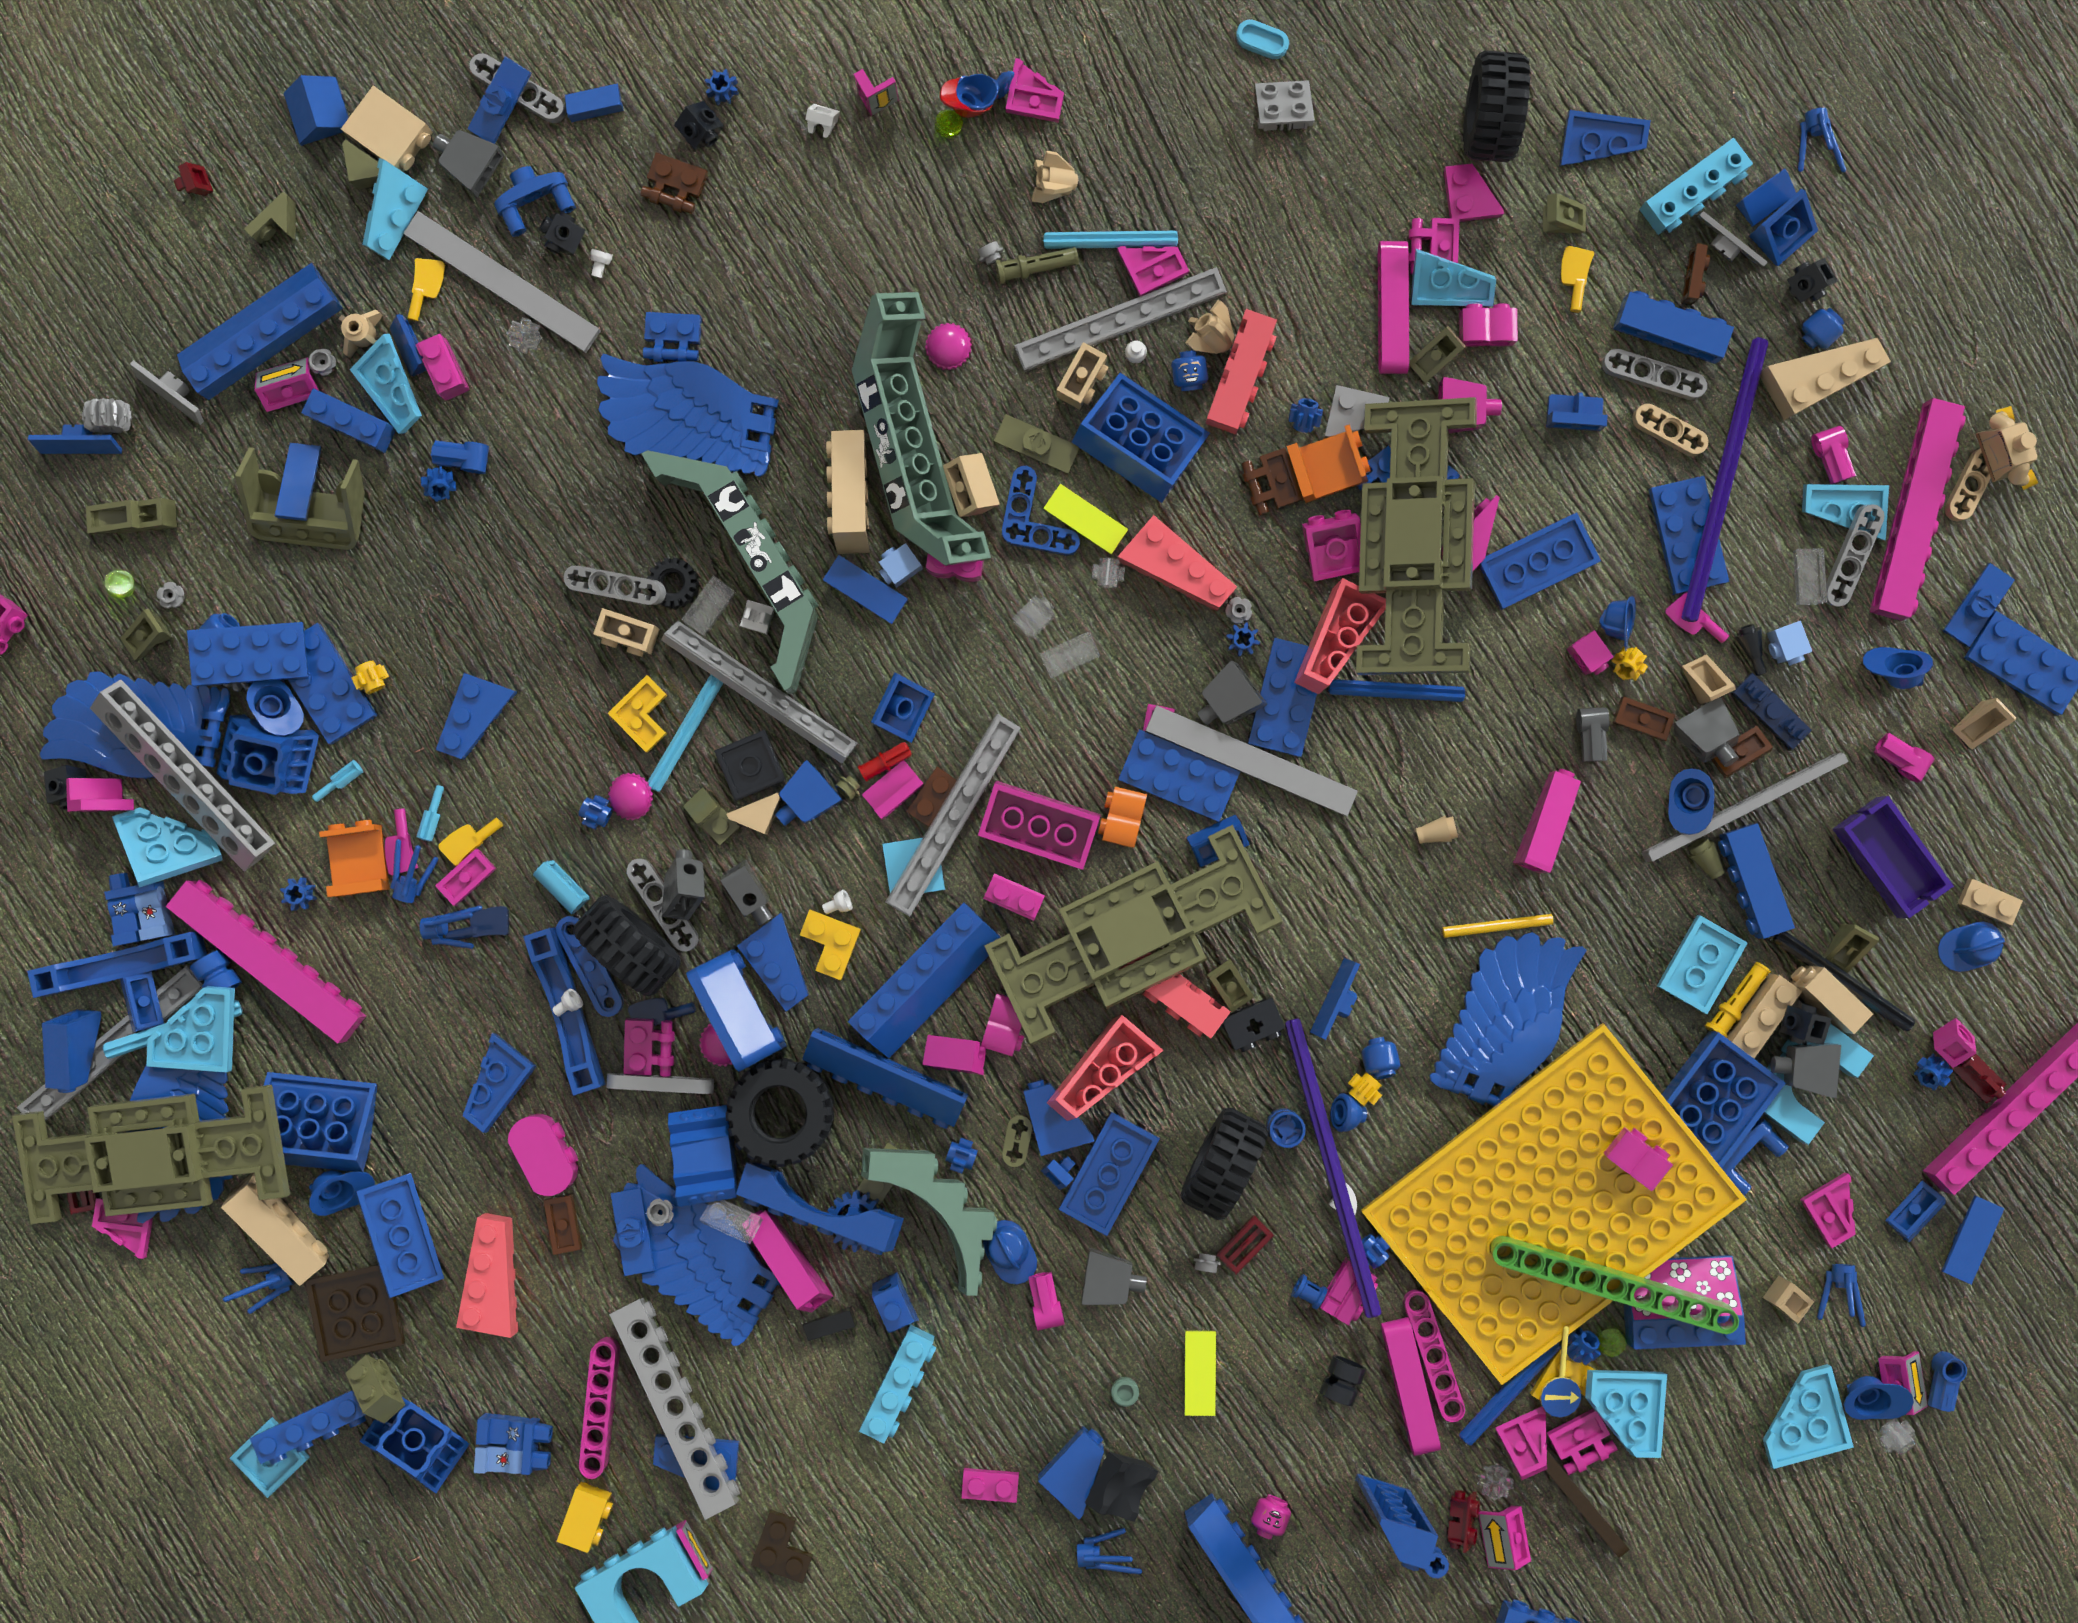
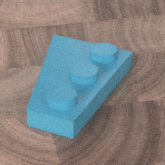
M379 158L377 183H374L372 192L374 199L372 209L368 213L362 245L381 257L390 260L428 188L386 160Z
M1415 249L1410 297L1411 305L1466 306L1468 304H1482L1483 306H1493L1496 287L1495 276Z
M383 334L351 367L350 371L395 430L402 434L406 433L422 415L390 334Z
M1803 484L1802 512L1849 529L1857 510L1861 506L1867 504L1878 505L1884 511L1885 517L1877 539L1886 541L1889 485ZM1873 510L1866 512L1864 515L1868 519L1867 523L1875 520V517L1872 515ZM1866 526L1858 527V530L1867 531L1868 533L1871 531V529H1865Z

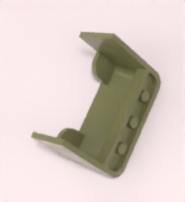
M248 448L235 474V479L247 529L253 537L264 541L350 550L355 547L360 534L365 495L359 460H352L344 480L340 481L336 487V495L312 492L307 521L275 517L282 478L275 472L260 470L255 449Z

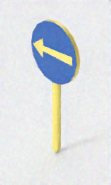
M1568 1326L1563 1328L1559 1377L1547 1382L1542 1388L1540 1395L1541 1405L1544 1410L1551 1416L1559 1418L1575 1412L1581 1401V1390L1577 1383L1565 1377L1569 1335Z

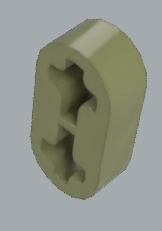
M1023 1114L1012 1116L1007 1125L1002 1158L1011 1167L1021 1166L1027 1158L1032 1123ZM1019 1119L1024 1120V1125L1028 1126L1027 1130H1022L1020 1139L1015 1138L1016 1129L1012 1128V1124H1017ZM1014 1142L1019 1143L1018 1152L1023 1155L1022 1157H1017L1016 1161H1011V1156L1007 1155V1151H1012Z

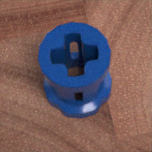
M1302 1274L1297 1280L1291 1296L1294 1298L1300 1297L1312 1304V1308L1317 1310L1325 1299L1328 1289L1307 1280L1306 1275Z
M1435 1546L1431 1561H1435L1437 1557L1439 1562H1434L1433 1566L1430 1565L1428 1570L1425 1569V1572L1432 1578H1441L1447 1573L1449 1563L1441 1549Z

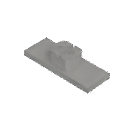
M1704 211L1697 216L1698 219L1718 234L1710 245L1717 252L1722 251L1721 255L1732 262L1741 252L1760 268L1768 263Z
M134 360L130 363L137 379L197 424L201 425L204 422L199 409L184 398L190 390L179 378L175 379V375L169 371L158 379Z

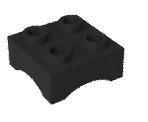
M1108 1452L1085 1504L1098 1514L1115 1515L1135 1522L1139 1514L1141 1497L1147 1486L1155 1480L1158 1470L1143 1460Z

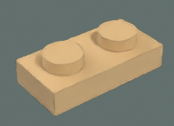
M1967 879L1957 904L2007 926H2012L2023 900L1977 880Z

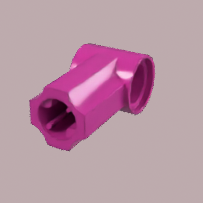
M1836 426L1812 435L1811 443L1813 450L1819 458H1822L1831 485L1856 476L1847 452L1848 437L1842 426Z
M1886 733L1878 741L1874 754L1897 767L1898 772L1902 776L1916 783L1922 781L1935 760L1930 753L1918 747H1911L1890 733Z
M1042 1272L1029 1276L1037 1331L1065 1325L1061 1303L1057 1300L1052 1272Z

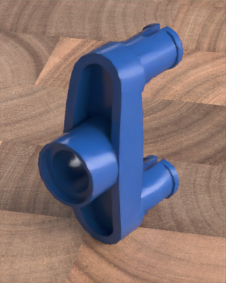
M531 166L521 167L512 172L510 179L514 187L503 193L494 202L498 215L503 217L512 237L520 236L527 231L517 209L549 193H552L560 212L568 214L576 209L567 189L568 182L563 173L552 172L536 176Z
M1764 1118L1756 1122L1722 1168L1743 1195L1751 1189V1185L1734 1169L1756 1143L1760 1141L1776 1157L1783 1155L1789 1148L1772 1130V1126Z

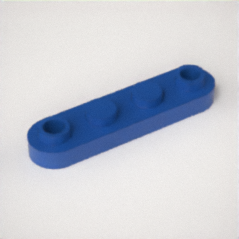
M575 916L562 918L556 926V934L596 1011L605 1017L618 1014L623 1008L624 1000L609 970L603 967L579 943L580 941L574 935L568 933L569 925H575L580 918ZM608 997H611L614 1000V1006L612 1008L606 1005V999Z

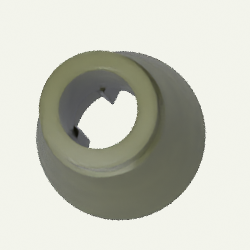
M1703 837L1694 841L1688 847L1690 851L1689 856L1711 879H1716L1725 873L1713 841Z

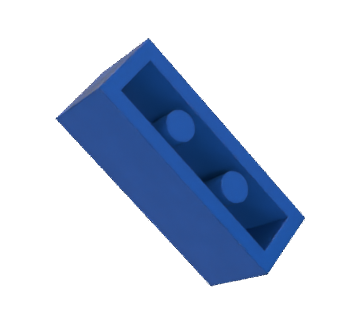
M314 388L301 412L311 420L383 453H386L396 432L395 428L389 423Z

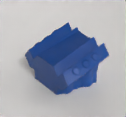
M245 714L230 715L216 773L222 779L229 780V785L276 795L279 792L289 794L306 793L319 735L314 730H297L290 735L277 736L266 732L256 719H250Z
M727 1105L668 1113L670 1147L674 1167L673 1179L676 1186L675 1198L678 1207L737 1198V1164L734 1136L730 1137L728 1131L730 1125L729 1121H726Z
M403 1398L405 1406L385 1424L374 1419L360 1442L403 1470L427 1489L437 1493L469 1446V1443L430 1414Z

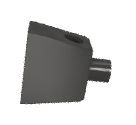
M461 130L456 131L451 140L439 134L432 145L435 150L442 153L438 163L443 169L477 198L505 155L496 144Z
M1231 660L1202 691V695L1209 704L1197 712L1205 725H1209L1218 717L1224 724L1230 725L1265 707L1267 702L1239 664Z
M1721 697L1675 722L1673 734L1702 762H1708L1717 756L1723 766L1728 767L1738 760L1739 757L1732 747L1738 743L1739 732Z
M682 849L676 851L675 859L665 873L662 917L689 920L705 897L703 863L699 860H692V852Z
M747 859L722 874L720 881L744 917L751 913L758 925L765 923L773 917L765 905L769 901V896ZM752 893L756 898L748 900L745 894Z
M1817 1043L1787 1046L1786 1057H1772L1770 1063L1771 1072L1784 1074L1785 1085L1837 1098L1841 1045L1834 1043H1824V1045Z
M1089 1248L1081 1298L1082 1305L1127 1304L1129 1291L1145 1293L1147 1277L1131 1274L1132 1261Z

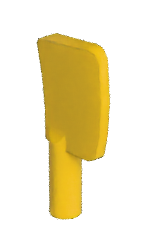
M1567 246L1561 263V283L1573 286L1570 311L1579 313L1582 309L1584 287L1586 286L1587 275L1594 252Z
M415 259L413 295L408 312V320L418 322L424 297L430 299L437 298L445 272V264L442 261Z
M496 817L478 832L471 825L467 824L449 834L439 844V849L457 866L471 852L483 844L485 839L500 829L503 824Z

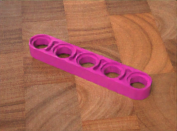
M1410 1290L1405 1294L1403 1304L1412 1326L1414 1338L1438 1410L1446 1421L1458 1422L1465 1414V1406L1430 1300L1421 1290ZM1419 1295L1424 1299V1305L1419 1310H1412L1409 1306L1411 1297ZM1422 1322H1430L1432 1324L1433 1330L1429 1336L1423 1337L1419 1335L1418 1326ZM1432 1348H1437L1441 1351V1359L1436 1363H1431L1427 1360V1352ZM1438 1376H1449L1450 1385L1446 1389H1438L1436 1387L1435 1381ZM1450 1401H1455L1459 1404V1410L1453 1416H1449L1444 1412L1445 1405Z

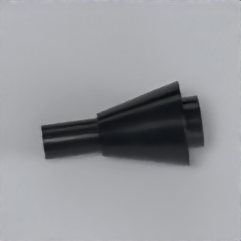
M1755 624L1739 628V633L1734 637L1747 657L1751 659L1756 676L1765 674L1767 671L1762 659V628H1755Z

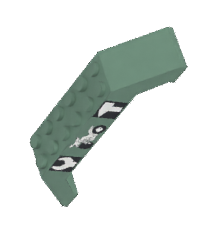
M919 292L876 293L871 297L852 367V374L894 529L945 566L990 559L991 556L984 531L977 532L956 515L913 355L921 321L926 319Z
M649 450L643 452V458L656 479L664 487L674 484L700 491L709 500L784 624L777 662L771 666V669L783 689L790 695L797 692L818 619L815 608L819 605L808 588L803 590L800 586L805 582L794 565L788 566L787 562L791 559L781 543H774L773 538L776 537V534L765 518L760 520L759 515L762 514V511L751 494L746 497L744 492L748 491V488L737 471L731 473L727 466Z

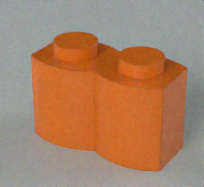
M1115 787L1113 792L1108 791L1104 806L1109 808L1107 819L1101 818L1098 834L1103 835L1102 841L1134 849L1147 794Z

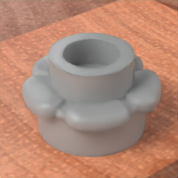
M997 241L985 245L978 250L979 261H984L987 265L995 263V260L1002 258L1000 253L1003 252V247L1000 248Z
M327 349L315 350L309 357L310 369L315 374L328 375L332 372V368L336 366V358ZM325 360V364L321 365L320 362Z
M167 582L158 589L157 598L160 599L162 607L170 609L171 607H179L184 602L185 594L181 586H177L174 582ZM169 593L173 595L171 598L168 597Z
M1235 597L1229 601L1225 612L1227 617L1231 619V622L1241 624L1243 621H1248L1251 618L1252 605L1245 598ZM1237 608H1241L1242 612L1238 613Z
M662 1199L653 1200L647 1209L648 1219L656 1226H663L664 1223H669L674 1216L671 1202L668 1200L663 1201ZM659 1210L663 1211L662 1215H659Z
M1200 1253L1199 1258H1194V1261H1196L1195 1270L1217 1273V1266L1221 1265V1263L1215 1261V1255Z

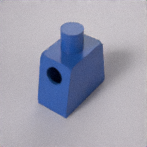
M806 760L780 791L779 796L786 804L775 815L785 826L797 816L803 823L807 824L840 804L843 799L811 762Z
M898 1272L872 1283V1298L888 1333L895 1332L919 1321Z

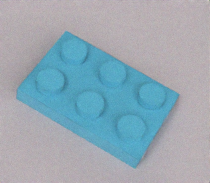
M1697 915L1657 987L1703 1014H1708L1748 943L1701 915Z

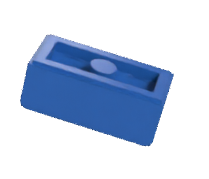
M618 83L565 95L567 116L571 122L624 111Z
M1786 169L1773 176L1736 205L1752 227L1796 194Z
M401 314L396 315L390 326V331L409 374L416 376L427 371L422 361L423 357L420 356L416 344L419 342L409 320Z
M1236 815L1187 837L1199 867L1218 860L1208 840V836L1231 825L1235 828L1243 846L1250 845L1243 826Z
M152 971L120 979L132 1032L135 1033L164 1024Z
M1922 1180L1885 1222L1910 1243L1946 1204V1200Z

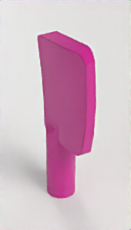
M1687 592L1683 593L1665 609V614L1676 625L1692 635H1695L1703 627L1720 643L1725 642L1729 637L1702 609L1696 622H1688L1682 619L1681 616Z
M405 808L394 810L397 836H390L385 839V860L390 875H393L397 839L401 840L399 874L408 871L413 855Z

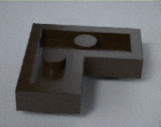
M771 1509L751 1565L803 1584L813 1554L787 1545L796 1518Z

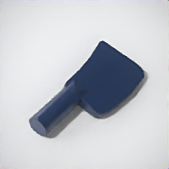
M499 906L472 913V918H470L471 927L448 931L445 937L451 940H462L472 937L508 936L509 909L506 906Z
M665 998L643 1000L628 1007L630 1018L654 1019V1026L661 1024L663 1020L671 1021V1019L696 1012L693 1002L668 1009Z

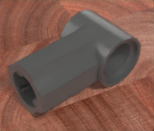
M1606 707L1578 708L1576 726L1578 732L1581 733L1582 762L1607 761L1606 732L1609 729L1608 709Z

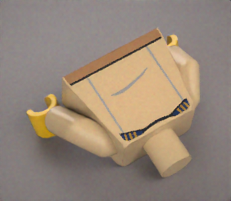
M2011 406L1995 410L1996 414L1989 420L1991 429L1976 433L1992 482L2008 478L2012 484L2022 486L2023 490L2038 484L2033 470L2030 469V465L2037 460V453L2034 447L2037 442L2036 436L2029 432L2025 422L2015 423Z

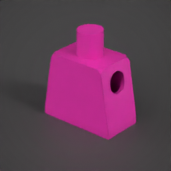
M1443 377L1438 383V399L1470 397L1477 399L1476 428L1449 429V433L1481 429L1486 424V416L1501 415V399H1487V387L1483 384Z

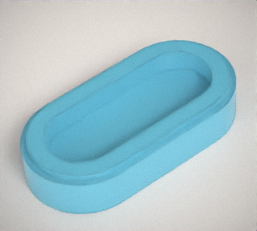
M1245 20L1238 26L1236 40L1242 48L1270 59H1279L1286 54L1289 47V39L1283 31L1255 20Z

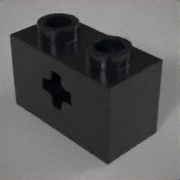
M1270 996L1229 1014L1222 1023L1233 1049H1240L1241 1052L1256 1047L1255 1041L1264 1037L1266 1041L1282 1035L1280 1030L1286 1028L1274 1000ZM1251 1019L1261 1023L1257 1026L1258 1031L1256 1033L1246 1028L1250 1026L1249 1020Z

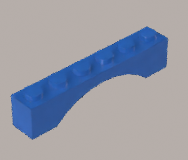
M556 927L523 936L531 963L543 986L554 1017L561 1043L564 1067L573 1096L606 1085L582 1007L576 1011L567 1010L561 1016L555 1015L552 1009L561 1002V997L568 989L576 991L563 946L556 934Z
M188 932L111 953L29 970L27 973L33 998L48 997L119 980L128 976L194 962L206 956L207 952L203 936L198 932Z
M758 1162L746 1163L736 1195L744 1197L743 1202L756 1207L762 1204L769 1207L768 1212L784 1216L785 1213L792 1216V1221L804 1226H808L809 1223L818 1226L817 1231L823 1234L833 1235V1233L843 1236L842 1241L852 1245H858V1242L867 1245L866 1250L878 1255L894 1250L904 1218L881 1209L869 1210L853 1216L835 1215L821 1211L798 1196L787 1183L781 1171Z

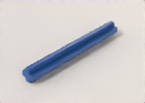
M1333 679L1329 685V693L1332 695L1462 702L1465 699V688L1458 686Z
M1558 1342L1509 1379L1460 1432V1438L1467 1445L1471 1446L1561 1349V1344Z

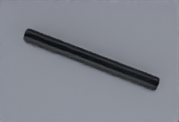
M1785 931L1774 935L1773 942L1808 966L1825 967L1858 1000L1902 1030L1910 1031L1914 1026V1018Z

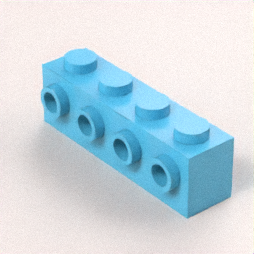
M1732 138L1647 200L1639 210L1658 235L1665 230L1671 233L1683 223L1681 218L1687 214L1693 217L1705 207L1702 204L1709 198L1715 201L1726 192L1725 186L1731 182L1735 186L1748 176L1746 171L1753 163L1737 141Z
M911 1324L909 1325L861 1424L859 1432L883 1444L888 1436L893 1438L900 1422L896 1421V1418L900 1411L906 1412L912 1397L908 1396V1393L912 1386L918 1387L924 1372L920 1371L924 1360L930 1362L936 1350V1347L932 1345L935 1336Z

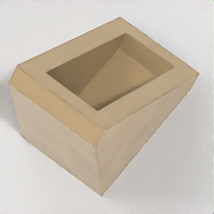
M1707 654L1682 666L1699 704L1713 701L1736 690L1735 685Z
M1998 698L1984 700L1972 709L1953 728V731L1972 750L2014 722L2016 717Z
M775 793L726 815L728 819L768 835L782 798L779 796V793Z
M1779 1275L1762 1297L1797 1324H1799L1814 1303L1795 1284Z

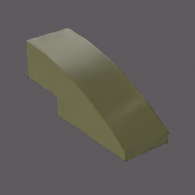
M165 498L142 501L124 500L86 506L87 534L130 533L177 528L175 500Z

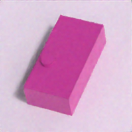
M996 781L978 836L1083 870L1101 814Z

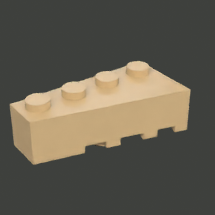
M1875 338L1767 366L1761 371L1760 378L1785 421L1877 371L1891 361L1879 339Z
M864 430L831 431V441L826 442L827 458H831V466H827V482L832 483V492H827V506L832 508V517H827L828 534H833L837 554L870 553V542L868 541L866 531L869 530V518L866 503H868V486L865 478L868 476Z
M251 1173L231 1190L221 1208L299 1286L326 1264L329 1257L327 1248L322 1242L313 1237L282 1198L259 1200L254 1173Z

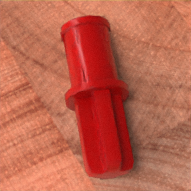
M902 742L884 753L880 751L878 753L879 756L861 766L859 765L858 769L867 782L885 770L891 771V767L911 757L912 752L909 746Z

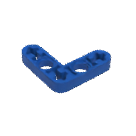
M1029 466L1018 467L1012 476L1002 526L1004 541L1013 546L1064 556L1075 554L1080 546V539L1075 531L1029 522L1037 475ZM1023 472H1027L1029 478L1033 479L1032 482H1027L1025 492H1031L1030 496L1022 492L1013 493L1014 489L1020 491L1021 480L1017 479V477L1022 476ZM1017 498L1024 499L1027 503V509L1022 513L1015 512L1011 507L1012 502ZM1013 525L1018 526V531L1026 533V527H1030L1029 543L1023 542L1025 536L1016 535L1015 539H1011L1010 534L1006 532L1007 529L1010 530L1013 528ZM1038 530L1048 533L1049 539L1043 545L1036 544L1033 540V535ZM1053 532L1058 533L1057 539L1065 540L1066 536H1071V541L1075 542V546L1071 545L1069 550L1064 549V544L1056 542V548L1050 547L1053 542Z

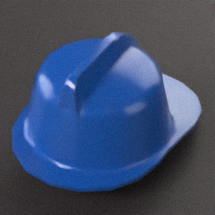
M1630 596L1628 600L1611 602L1607 609L1604 610L1599 622L1606 635L1624 641L1625 651H1627L1628 639L1632 633L1635 621L1636 603L1633 596Z
M1879 647L1866 652L1863 657V665L1870 672L1884 676L1892 687L1910 689L1923 685L1925 674L1933 666V659L1929 654L1922 651Z
M280 680L253 682L250 685L246 696L248 706L260 726L266 732L277 736H286L300 729L303 724L304 713L284 682Z
M1686 769L1678 773L1670 785L1669 821L1680 833L1688 835L1697 834L1706 829L1712 820L1714 786L1710 777L1703 771Z
M1984 921L1975 922L1947 932L1940 940L1938 955L1942 963L1949 969L1958 972L1969 971L1996 961L2002 953L2005 940L1993 924Z
M336 1170L326 1171L320 1174L309 1186L311 1192L309 1207L314 1214L327 1216L356 1206L359 1203L355 1191L373 1186L375 1181L366 1172L355 1171L343 1174Z
M1008 1220L998 1221L992 1240H983L985 1253L995 1272L1002 1280L1010 1284L1024 1283L1036 1271L1037 1258L1035 1251L1025 1232L1018 1224Z
M1863 1376L1853 1381L1852 1384L1847 1385L1848 1396L1845 1399L1844 1408L1846 1413L1855 1419H1894L1906 1415L1912 1409L1914 1401L1909 1390L1900 1385L1883 1384L1873 1376Z

